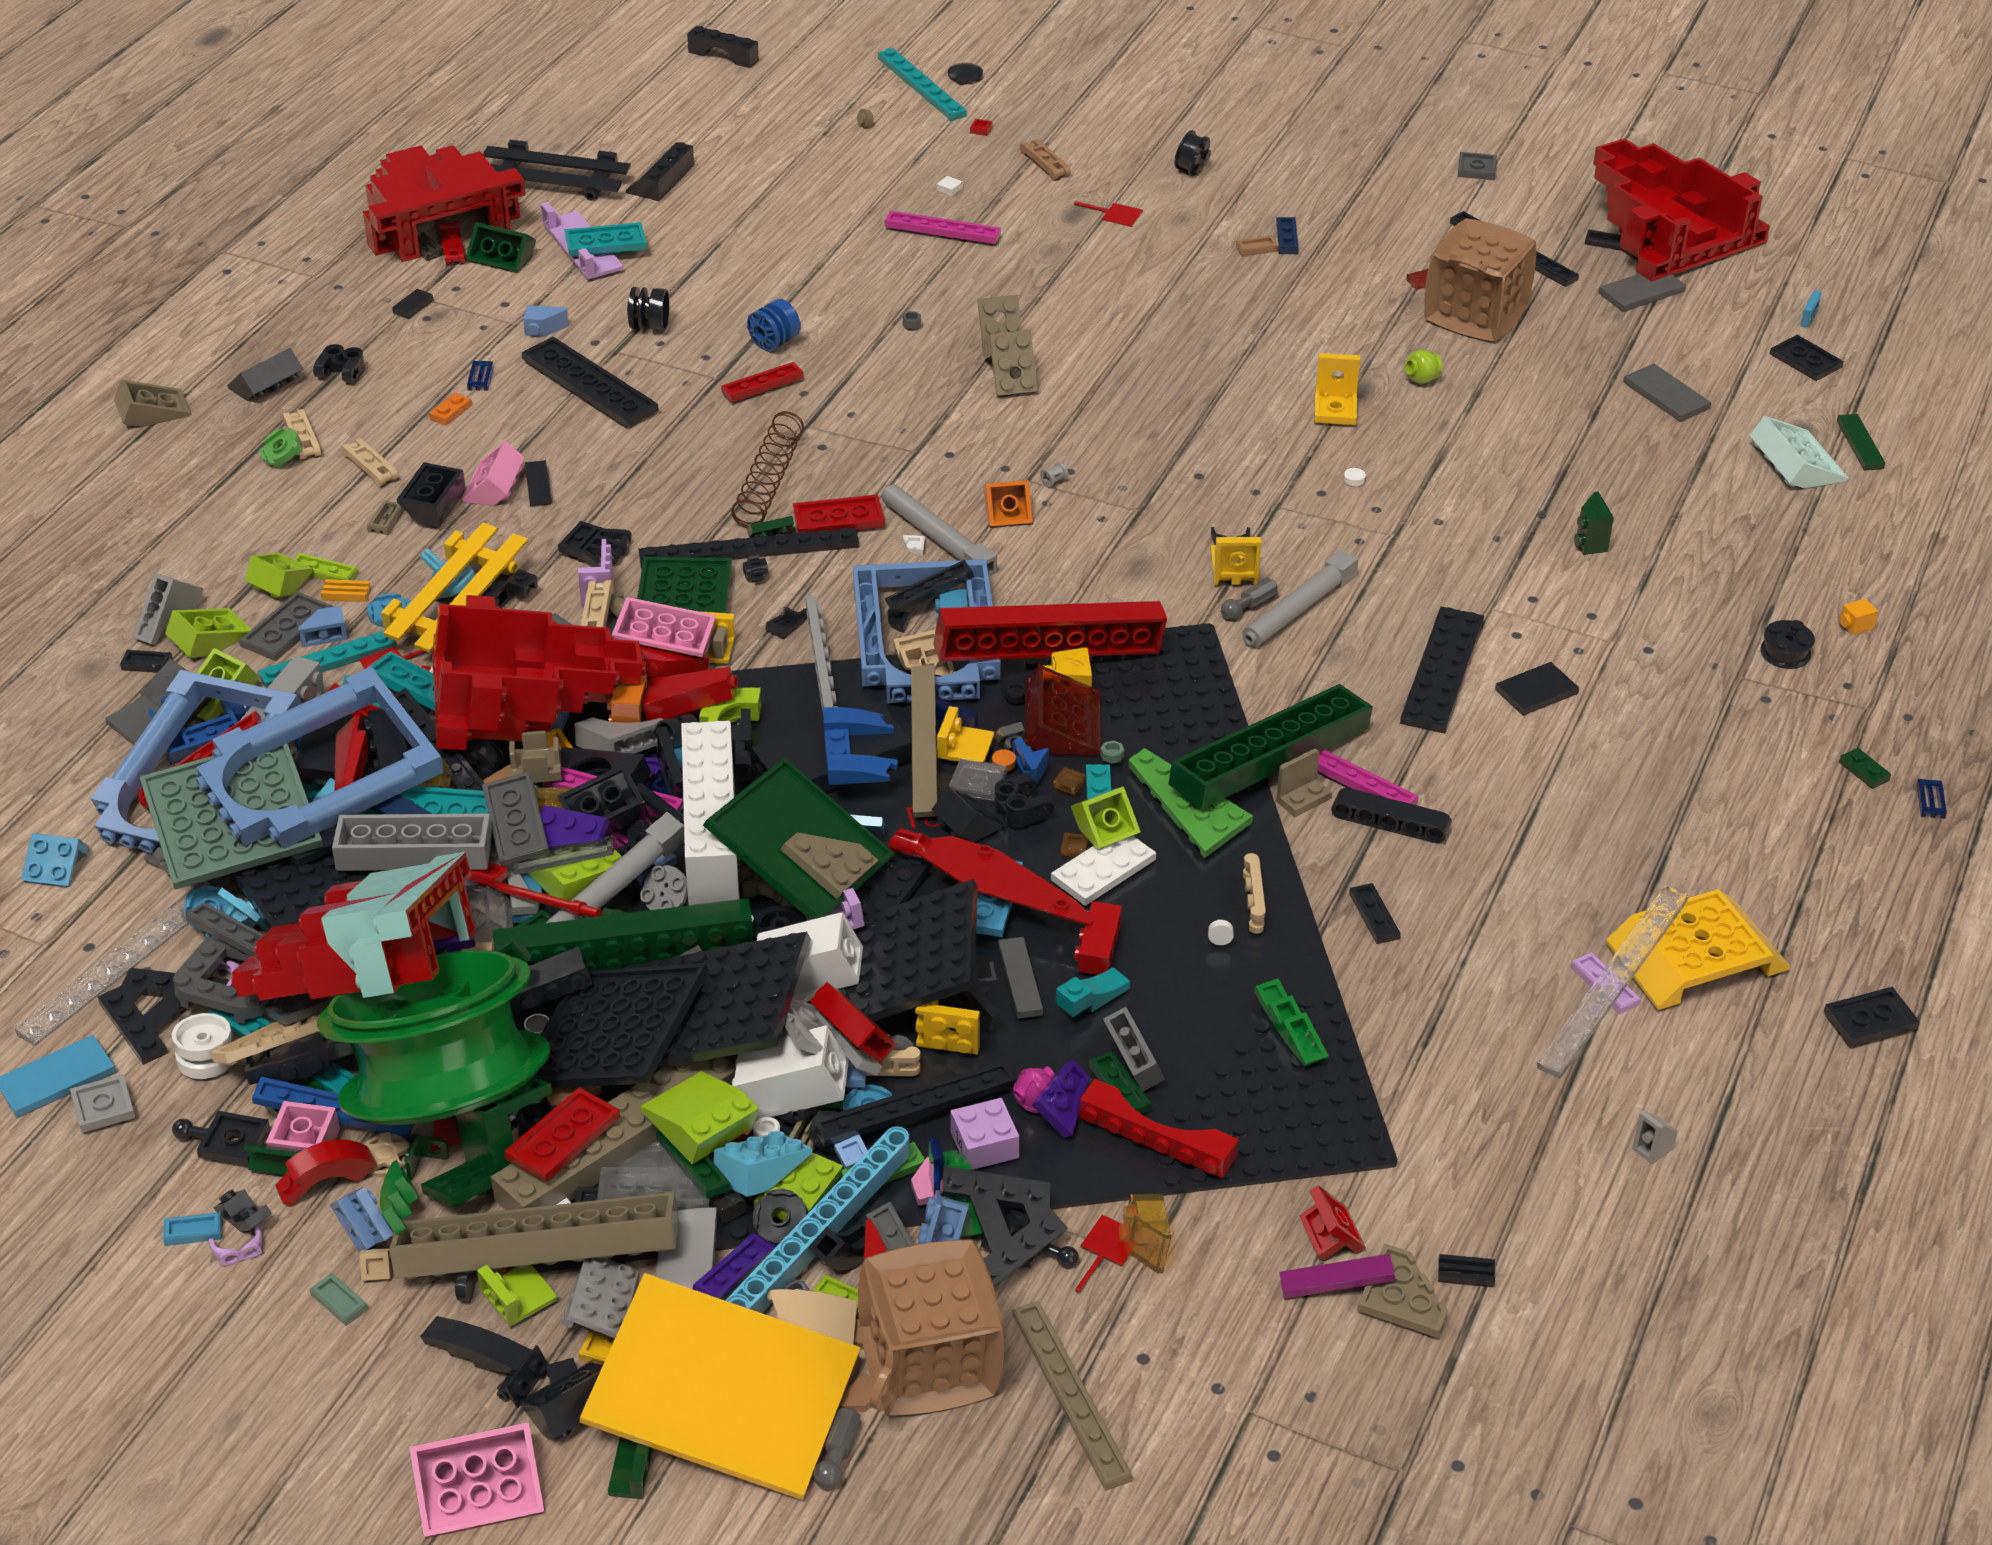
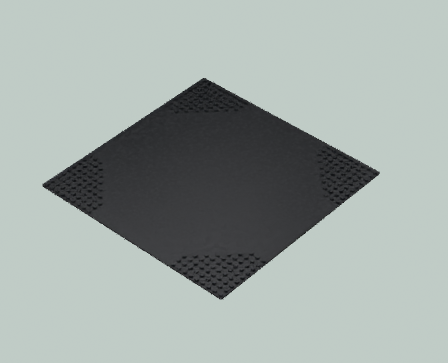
M1203 623L1165 628L1159 654L1089 656L1092 673L1091 693L1058 692L1053 688L1052 679L1039 680L1038 666L1051 665V657L1000 659V679L980 680L979 699L936 701V746L937 735L949 706L958 708V718H962L961 726L994 732V739L983 765L937 758V801L949 786L976 798L1004 824L1001 829L974 843L988 845L1015 861L1023 862L1025 868L1075 899L1051 881V873L1094 846L1079 829L1071 806L1087 800L1086 765L1100 764L1110 765L1111 790L1124 786L1141 831L1133 836L1156 852V860L1093 900V902L1122 906L1121 925L1110 969L1114 967L1130 980V989L1093 1012L1085 1009L1072 1017L1056 1003V988L1074 977L1083 980L1097 976L1096 974L1078 972V961H1074L1076 946H1081V943H1079L1081 928L1085 929L1086 926H1083V923L1063 917H1056L1053 914L1013 902L1003 937L976 933L975 965L979 967L976 977L978 979L992 978L989 962L993 961L997 980L984 981L982 983L989 989L987 1000L1000 1011L996 1027L989 1032L980 1024L978 1055L916 1046L918 1037L916 1021L918 1014H915V1007L874 1021V1023L891 1038L896 1035L907 1037L913 1043V1047L920 1050V1073L916 1076H866V1085L881 1086L890 1091L892 1095H896L1004 1060L1016 1079H1018L1019 1074L1024 1069H1044L1047 1066L1056 1075L1065 1063L1074 1060L1090 1077L1087 1090L1094 1079L1098 1080L1089 1067V1060L1111 1051L1136 1082L1103 1018L1127 1007L1165 1078L1164 1081L1143 1091L1151 1102V1110L1141 1114L1156 1123L1183 1130L1216 1129L1238 1139L1237 1157L1224 1177L1220 1178L1141 1143H1136L1120 1134L1113 1133L1094 1123H1089L1080 1118L1079 1114L1073 1134L1064 1138L1040 1113L1025 1110L1018 1104L1013 1093L1014 1087L862 1134L860 1137L867 1150L888 1129L902 1127L908 1131L909 1143L914 1142L925 1160L927 1157H931L937 1171L935 1157L942 1156V1152L957 1150L960 1153L951 1134V1110L1002 1098L1019 1135V1158L973 1170L1050 1182V1208L1052 1210L1396 1167L1398 1159L1267 778L1225 798L1253 815L1252 823L1204 858L1200 853V848L1196 844L1193 845L1191 843L1189 835L1185 830L1180 829L1162 808L1161 801L1152 796L1151 789L1146 784H1143L1128 767L1129 759L1144 748L1172 764V761L1248 726L1214 625ZM897 654L885 655L891 665L911 675V670L904 669ZM860 658L830 661L831 675L828 676H833L834 690L831 691H835L836 705L833 706L858 709L878 702L883 709H887L893 721L897 722L903 733L912 740V702L887 703L885 685L862 686ZM971 660L952 661L955 672L965 667ZM815 663L732 671V674L737 676L738 688H760L761 711L759 721H751L752 747L823 721ZM1012 682L1025 684L1028 688L1027 699L1021 703L1007 701L1005 699L1006 685ZM607 703L583 704L582 713L569 712L570 717L562 732L572 747L581 748L576 746L575 723L592 717L608 721L611 710H607ZM700 714L694 715V716L696 717V719L698 720V722H700V721H699V716H700ZM737 721L732 722L731 725H737ZM1022 722L1024 732L1021 737L1025 744L1031 747L1032 752L1045 748L1049 749L1048 767L1037 783L1035 792L1028 796V798L1046 795L1054 804V811L1045 819L1021 828H1014L1006 823V814L995 809L994 790L995 784L998 781L1023 773L1017 764L1010 771L996 770L992 765V755L998 750H1005L1004 742L998 744L995 734L998 729ZM500 740V749L505 758L502 769L511 764L509 753L510 741ZM515 741V748L523 749L519 741ZM1010 741L1012 747L1010 751L1013 752V741ZM1116 741L1123 745L1124 757L1120 762L1109 763L1103 761L1101 747L1105 742ZM657 746L634 754H644L645 758H657ZM733 757L735 796H737L761 775L752 765L751 757L752 779L736 782L735 757ZM912 760L899 764L896 770L888 768L887 772L893 781L845 784L825 792L850 815L881 817L884 822V833L871 832L881 841L889 843L900 827L924 834L929 838L953 836L950 827L942 824L932 827L925 824V817L914 818L913 816L916 827H912L906 809L913 807ZM660 772L649 789L668 795L662 773ZM537 782L540 787L538 790L539 796L537 797L540 813L543 805L563 809L558 795L564 792L543 787V782ZM650 815V822L652 824L659 819ZM930 816L926 819L927 823L931 825L940 823L937 820L938 816ZM628 825L622 828L621 834L627 835L626 829L630 826ZM618 840L621 844H623V845L626 844V843H624L623 841ZM610 842V843H609L607 846H605V847L602 846V845H600V844H599V845H594V846H599V847H603V848H608V849L616 850V848H615V846L613 845L612 842ZM684 842L672 852L677 857V864L672 867L678 868L687 879ZM560 847L559 850L550 851L548 854L514 864L520 872L521 864H531L546 859L550 855L556 856L580 847ZM1249 853H1254L1259 857L1265 902L1264 930L1258 934L1252 933L1249 930L1251 909H1247V894H1250V892H1245V879L1243 878V869L1246 867L1244 865V857ZM933 865L906 902L913 898H920L931 894L937 890L946 889L960 882ZM739 882V899H745L743 897L742 884ZM629 884L628 887L622 889L607 902L608 909L629 913L650 910L645 902L641 900L640 893L633 891ZM543 889V894L549 895V894ZM504 894L507 928L516 927L520 923H513L510 897L508 894ZM761 894L749 898L751 915L754 918L762 910L780 905L773 899ZM688 897L683 906L689 905ZM1075 899L1086 911H1090L1092 902L1085 906ZM541 904L540 910L543 909L552 917L561 910L560 908ZM1225 920L1231 923L1233 926L1232 941L1225 945L1212 943L1208 938V928L1212 922ZM1024 938L1043 1007L1042 1016L1017 1019L998 947V940ZM1279 978L1287 996L1292 995L1301 1013L1306 1012L1329 1055L1328 1058L1304 1066L1288 1047L1266 1014L1254 992L1255 986ZM957 994L939 999V1006L967 1009ZM563 996L513 1015L515 1027L518 1030H525V1020L535 1014H542L550 1019ZM636 1084L601 1086L602 1093L596 1095V1097L608 1103ZM845 1087L844 1098L849 1093L847 1092V1087ZM544 1098L539 1103L529 1104L527 1107L521 1108L522 1136L537 1124L533 1119L537 1118V1122H539L551 1112ZM813 1115L809 1117L806 1125L804 1126L802 1132L798 1137V1140L802 1138L806 1127L813 1118ZM777 1116L771 1117L779 1122L780 1131L789 1137L797 1122L787 1123L781 1121ZM753 1129L740 1142L747 1141L749 1137H754ZM660 1143L593 1186L688 1189L687 1209L716 1208L715 1251L735 1249L753 1233L761 1237L753 1225L752 1215L754 1200L759 1194L747 1197L731 1189L730 1191L705 1199ZM817 1147L814 1149L813 1153L842 1165L836 1153L825 1152ZM712 1152L708 1157L714 1162V1152ZM916 1172L883 1184L838 1233L845 1232L858 1224L880 1197L887 1202H891L893 1207L903 1216L900 1220L905 1228L921 1226V1223L927 1224V1221H925L927 1204L918 1206L911 1187V1179ZM840 1176V1178L837 1180V1182L834 1184V1186L839 1182V1180L841 1179V1176ZM774 1217L775 1223L783 1222V1220ZM642 1252L639 1255L621 1254L614 1255L608 1259L618 1263L658 1258V1252ZM566 1260L550 1265L544 1263L531 1265L538 1273L581 1268L583 1261Z

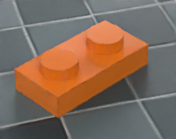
M453 393L429 412V418L432 421L447 426L472 406V400L461 394Z

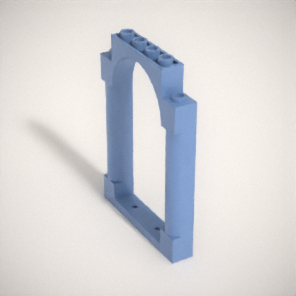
M986 559L965 560L975 576L963 582L967 590L969 607L993 606ZM962 560L853 566V587L856 603L862 686L885 685L887 703L912 702L911 675L895 668L885 657L877 587L911 586ZM1000 659L971 660L965 667L954 673L935 677L936 701L979 699L980 680L1000 679Z
M372 667L345 678L346 684L244 731L238 727L212 739L215 748L212 750V754L215 759L196 767L199 776L196 778V782L202 792L206 791L208 793L207 798L211 806H217L221 820L224 823H229V829L235 839L239 838L244 846L270 835L274 842L278 841L282 848L285 849L337 824L339 815H356L444 773L440 754ZM375 702L379 703L413 748L403 753L404 759L300 808L294 804L278 810H254L236 803L226 793L227 786L234 773L248 761Z
M180 670L166 690L169 696L111 778L105 777L90 798L96 807V811L101 815L94 825L100 834V838L109 844L116 843L129 849H141L147 853L155 852L158 847L161 848L155 828H139L127 822L128 809L134 796L142 786L139 776L152 772L203 696L264 709L263 713L266 717L263 721H266L302 704L298 695Z

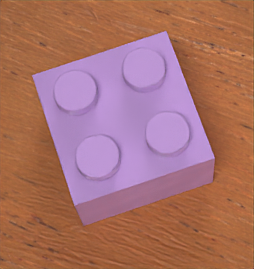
M1002 1098L951 1110V1134L959 1152L970 1162L971 1170L1019 1158V1135Z

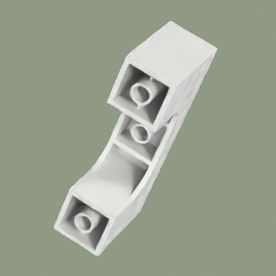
M730 721L681 723L689 905L737 900L739 899L737 855L703 826L710 816L735 797Z
M842 912L758 933L757 941L770 937L785 936L791 933L808 932L811 941L793 995L794 999L807 1003L826 982H829L837 989L859 983L863 946ZM827 1025L809 1030L822 1045L817 1054L796 1048L785 1026L783 1027L777 1047L738 1054V1058L735 1061L736 1072L735 1078L732 1080V1086L742 1090L759 1107L756 1120L844 1100L849 1060Z

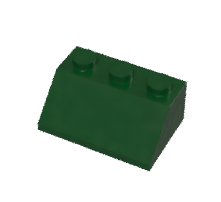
M475 222L465 260L519 273L532 258L536 239L525 233Z

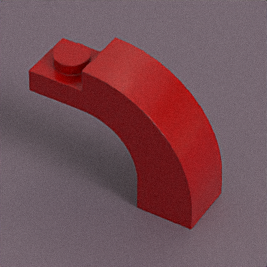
M345 1139L324 1141L312 1145L290 1158L285 1163L288 1172L275 1184L282 1203L292 1207L317 1182L330 1177H345L359 1183L377 1164L369 1147L362 1143Z

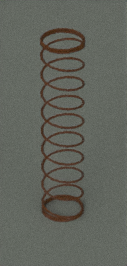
M782 411L774 415L772 425L767 430L768 434L764 437L763 444L759 448V454L754 459L755 463L751 465L750 473L745 478L746 483L742 485L741 493L736 498L737 502L734 503L731 509L734 521L745 528L750 526L746 524H756L764 521L767 510L770 508L772 499H774L776 490L780 485V480H782L789 461L793 456V451H795L798 441L804 432L802 419L792 412ZM790 415L796 417L800 421L802 429L800 427V424L796 421V419H794ZM778 416L790 417L798 424L800 434L796 436L795 432L784 424H774L775 418ZM775 425L785 426L790 429L794 437L782 435L777 431ZM773 428L775 433H770V429ZM770 435H778L786 439L789 445L775 442ZM769 436L774 443H765V440ZM796 439V441H795L794 443H792V444H791V442L789 441V440ZM766 444L778 446L785 454H777L770 451ZM765 446L770 453L761 452L762 447ZM781 446H790L791 451L787 453ZM761 454H770L776 457L780 464L768 462ZM760 455L765 462H757L756 459ZM776 455H786L787 461L782 462ZM757 464L769 465L776 473L765 472ZM756 465L762 472H752L753 466ZM772 465H782L783 470L778 472ZM753 473L765 475L772 483L759 481L754 477ZM766 474L778 475V480L774 482ZM749 475H752V477L758 482H748L747 479ZM748 483L759 484L767 493L755 491ZM747 484V486H748L753 492H750V491H744V492H743L744 486ZM762 484H773L774 490L769 492ZM744 493L754 494L763 502L749 500ZM756 493L768 494L770 499L768 501H764ZM740 495H743L745 498L743 500H738ZM739 503H751L760 509L761 512H749L742 508ZM738 504L742 510L750 514L762 513V518L756 522L742 521L735 515L734 507ZM759 504H764L765 510Z

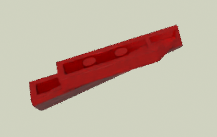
M355 715L336 733L334 791L363 777L370 748L360 715Z

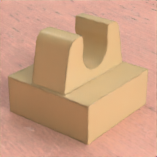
M389 1248L360 1251L362 1281L390 1279Z

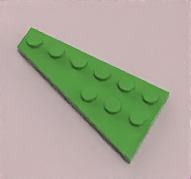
M1144 748L1129 759L1128 767L1143 784H1146L1151 789L1152 796L1161 801L1162 808L1180 829L1185 830L1189 835L1191 843L1193 845L1196 844L1200 848V853L1204 858L1252 823L1253 815L1225 798L1203 809L1199 808L1168 785L1171 764Z

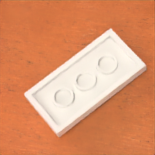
M1132 835L1100 849H1096L1095 846L1089 848L1052 872L1051 881L1086 906L1155 861L1156 852Z

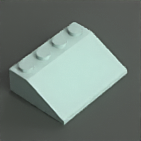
M1764 415L1750 434L1751 438L1755 441L1754 445L1765 453L1764 457L1775 465L1774 469L1785 477L1784 481L1792 487L1810 488L1846 482L1849 479L1806 429Z

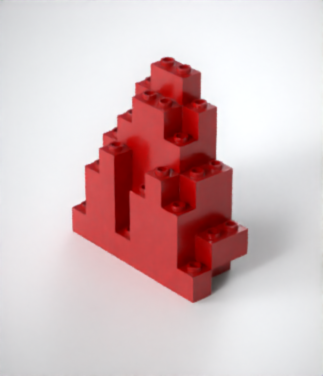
M1623 138L1596 147L1593 162L1596 166L1594 179L1606 186L1605 191L1608 192L1606 205L1609 206L1607 220L1619 227V232L1621 233L1620 247L1638 258L1636 272L1651 282L1767 243L1770 225L1758 219L1763 198L1759 194L1761 181L1748 173L1743 172L1729 176L1701 158L1684 162L1655 143L1638 147Z
M422 145L386 154V159L380 160L381 168L376 169V174L370 175L371 183L365 185L369 210L363 211L367 245L375 256L394 251L401 262L420 258L416 224L486 206L490 226L511 230L510 220L520 218L518 197L526 196L524 178L516 168L496 172L480 151L462 156L454 145L436 149V154L429 155Z
M466 595L465 606L439 604L436 634H434L432 648L436 748L466 750L467 741H471L472 738L522 741V733L529 732V730L551 731V725L556 723L557 714H560V711L582 713L583 704H587L588 701L607 703L608 697L614 692L615 685H619V683L640 684L641 676H645L646 673L644 650H640L639 641L614 639V637L610 636V629L607 627L557 624L556 621H553L552 612L502 609L499 606H495V597Z

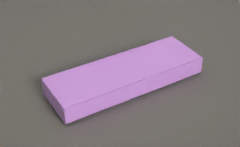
M1592 952L1572 961L1571 968L1619 1014L1640 1005L1641 998Z

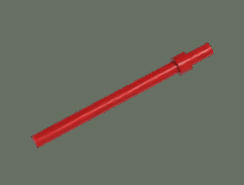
M502 882L495 888L478 883L479 887L567 910L572 915L580 917L584 915L599 917L602 913L601 909L588 906L585 902L579 900L569 901Z

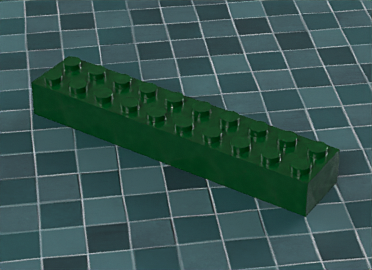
M1337 684L1172 761L1168 785L1203 809L1278 773L1281 765L1301 756L1303 753H1307L1315 748L1319 752L1324 751L1369 729L1373 706L1343 685Z
M749 898L493 929L494 949L516 937L532 955L530 961L527 962L528 966L579 946L589 971L623 969L631 964L636 965L652 960L672 958L687 952L699 945L702 951H708L720 947L739 945L744 942H754Z

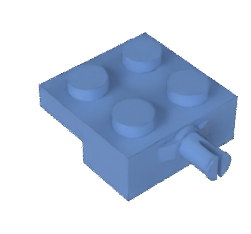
M365 1187L346 1194L330 1205L358 1252L367 1250L376 1243L385 1241L394 1235L391 1231V1226L376 1206L377 1200L374 1194L366 1190Z

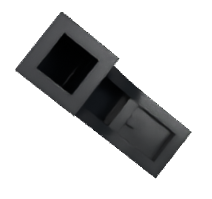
M880 1197L867 1214L888 1202ZM895 1209L896 1213L901 1219L903 1216ZM865 1215L853 1228L842 1233H836L826 1226L810 1245L809 1249L825 1264L835 1270H849L863 1264L867 1216Z

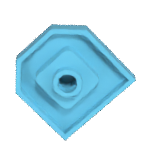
M425 549L420 554V558L434 571L431 575L432 578L448 561L442 562L430 549ZM466 566L439 598L452 597L460 593L475 576L471 566Z
M220 889L217 894L231 905L225 914L251 928L256 925L265 932L269 931L249 900L245 902L240 898H236L225 889ZM206 932L205 934L206 938L212 936L208 932Z

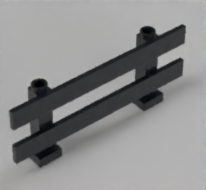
M511 139L508 142V148L487 146L483 152L486 158L504 160L502 165L491 164L496 172L516 168L524 178V181L585 188L584 196L590 201L597 199L601 190L618 192L622 181L608 179L610 173L627 175L631 167V163L618 162L616 152L599 150L597 159L529 151L527 141ZM521 162L594 172L589 177L518 167Z

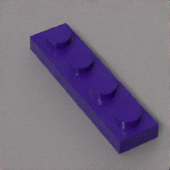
M753 1233L696 1281L692 1289L724 1299L776 1248V1245Z

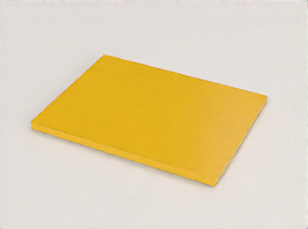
M644 1273L582 1411L580 1423L803 1500L861 1347Z

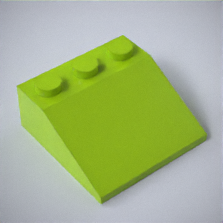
M591 845L525 865V870L549 895L571 901L622 856L616 850Z
M700 1071L641 1105L640 1110L691 1164H694L714 1152V1149L724 1146L752 1129L759 1107L742 1090Z

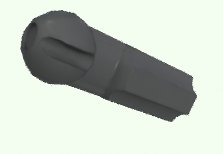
M1267 577L1243 591L1241 599L1226 600L1221 606L1220 612L1222 616L1229 621L1237 620L1242 614V609L1249 608L1252 610L1279 593L1277 590L1278 585L1274 580Z
M845 1407L837 1410L825 1442L826 1457L814 1469V1480L822 1489L829 1490L834 1488L842 1480L841 1462L849 1457L861 1424V1415L855 1410Z

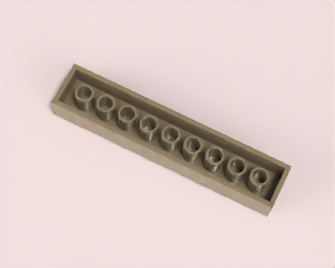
M725 1056L661 1068L653 1074L649 1083L636 1084L608 1102L620 1109L621 1117L549 1181H543L514 1163L491 1176L494 1199L506 1210L556 1205L565 1198L572 1201L576 1198L578 1187L595 1186L659 1144L656 1132L660 1130L640 1110L641 1105L700 1071L732 1085V1080L735 1078L736 1065Z
M675 1192L404 1221L406 1229L397 1235L394 1232L389 1251L395 1279L404 1278L407 1280L428 1275L440 1277L447 1273L455 1272L471 1273L485 1265H488L492 1271L511 1266L523 1268L538 1263L550 1265L566 1260L578 1262L594 1257L611 1258L614 1255L621 1254L639 1255L642 1252L649 1251L666 1252L676 1248L679 1217Z

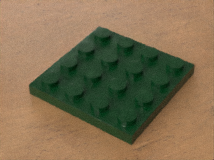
M644 557L637 599L698 612L726 613L732 558Z

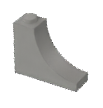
M155 573L133 637L156 645L161 633L169 623L172 610L197 609L204 588Z
M592 717L575 723L576 746L583 749L634 754L657 746L656 726L660 720L664 719L658 718L644 722L619 723Z

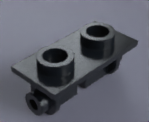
M538 1345L533 1348L515 1374H508L497 1387V1396L502 1400L511 1398L516 1408L520 1406L519 1401L527 1397L546 1371L548 1362Z

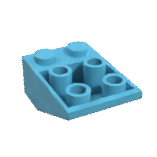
M771 1131L768 1135L762 1137H749L747 1141L739 1143L730 1142L725 1144L724 1147L714 1149V1164L729 1180L732 1190L748 1197L773 1188L810 1156L813 1148L803 1144L801 1140L785 1136L781 1131Z

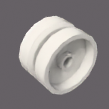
M209 1013L196 1014L181 1020L174 1027L172 1039L177 1067L183 1075L195 1079L212 1078L226 1072L232 1066L213 1062L211 1051L232 1042L230 1024L224 1017Z

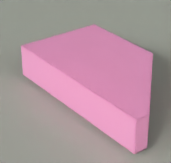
M931 1157L926 1158L911 1179V1187L918 1206L927 1204L929 1197L934 1198L936 1190L940 1191V1179Z

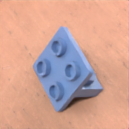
M936 1190L934 1198L929 1197L925 1210V1221H927V1224L921 1223L918 1244L959 1240L968 1204L940 1196V1191Z

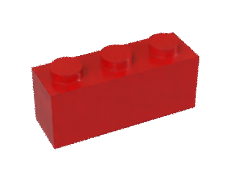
M1092 901L1090 911L1087 912L1093 917V923L1089 925L1083 924L1086 927L1080 930L1079 943H1081V946H1076L1074 961H1078V972L1100 975L1108 971L1111 966L1121 925L1122 906Z

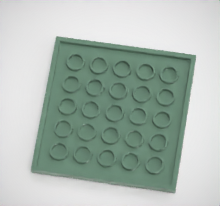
M287 743L245 763L234 773L227 786L226 793L232 800L254 810H278L294 804L300 808L309 804ZM214 756L139 776L174 890L323 847L319 832L285 849L282 848L278 841L274 842L270 835L244 846L239 838L235 839L229 829V823H224L221 820L217 806H211L207 798L208 793L206 791L202 792L196 782V778L199 777L196 767L215 759Z

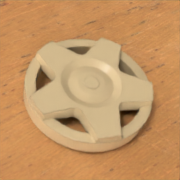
M384 1132L371 1138L364 1144L369 1147L377 1164L368 1174L375 1177H385L388 1170L379 1169L384 1166L389 1168L396 1159L403 1169L406 1168L405 1158L402 1162L399 1159L410 1148L408 1142L403 1137L391 1134L390 1132Z

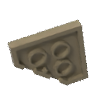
M798 832L785 842L780 849L836 899L878 862V859L861 844Z
M1384 1243L1379 1255L1390 1254L1395 1281L1366 1285L1359 1300L1357 1311L1438 1338L1447 1318V1308L1443 1302H1439L1434 1294V1288L1425 1273L1420 1272L1413 1254L1410 1251Z

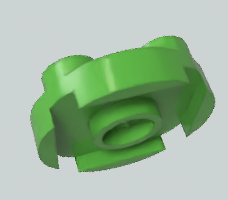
M283 428L278 429L266 437L263 450L260 448V456L268 465H272L276 469L280 468L293 456L300 454L302 451L300 446L301 439L292 428L286 431Z

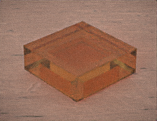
M1064 767L1053 781V787L1075 795L1085 782L1086 775Z
M1064 832L1061 855L1079 856L1087 850L1088 838L1082 834Z

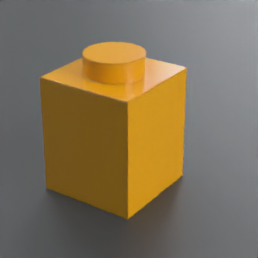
M1866 598L1844 604L1839 623L1851 635L1872 630L1875 628L1879 611Z

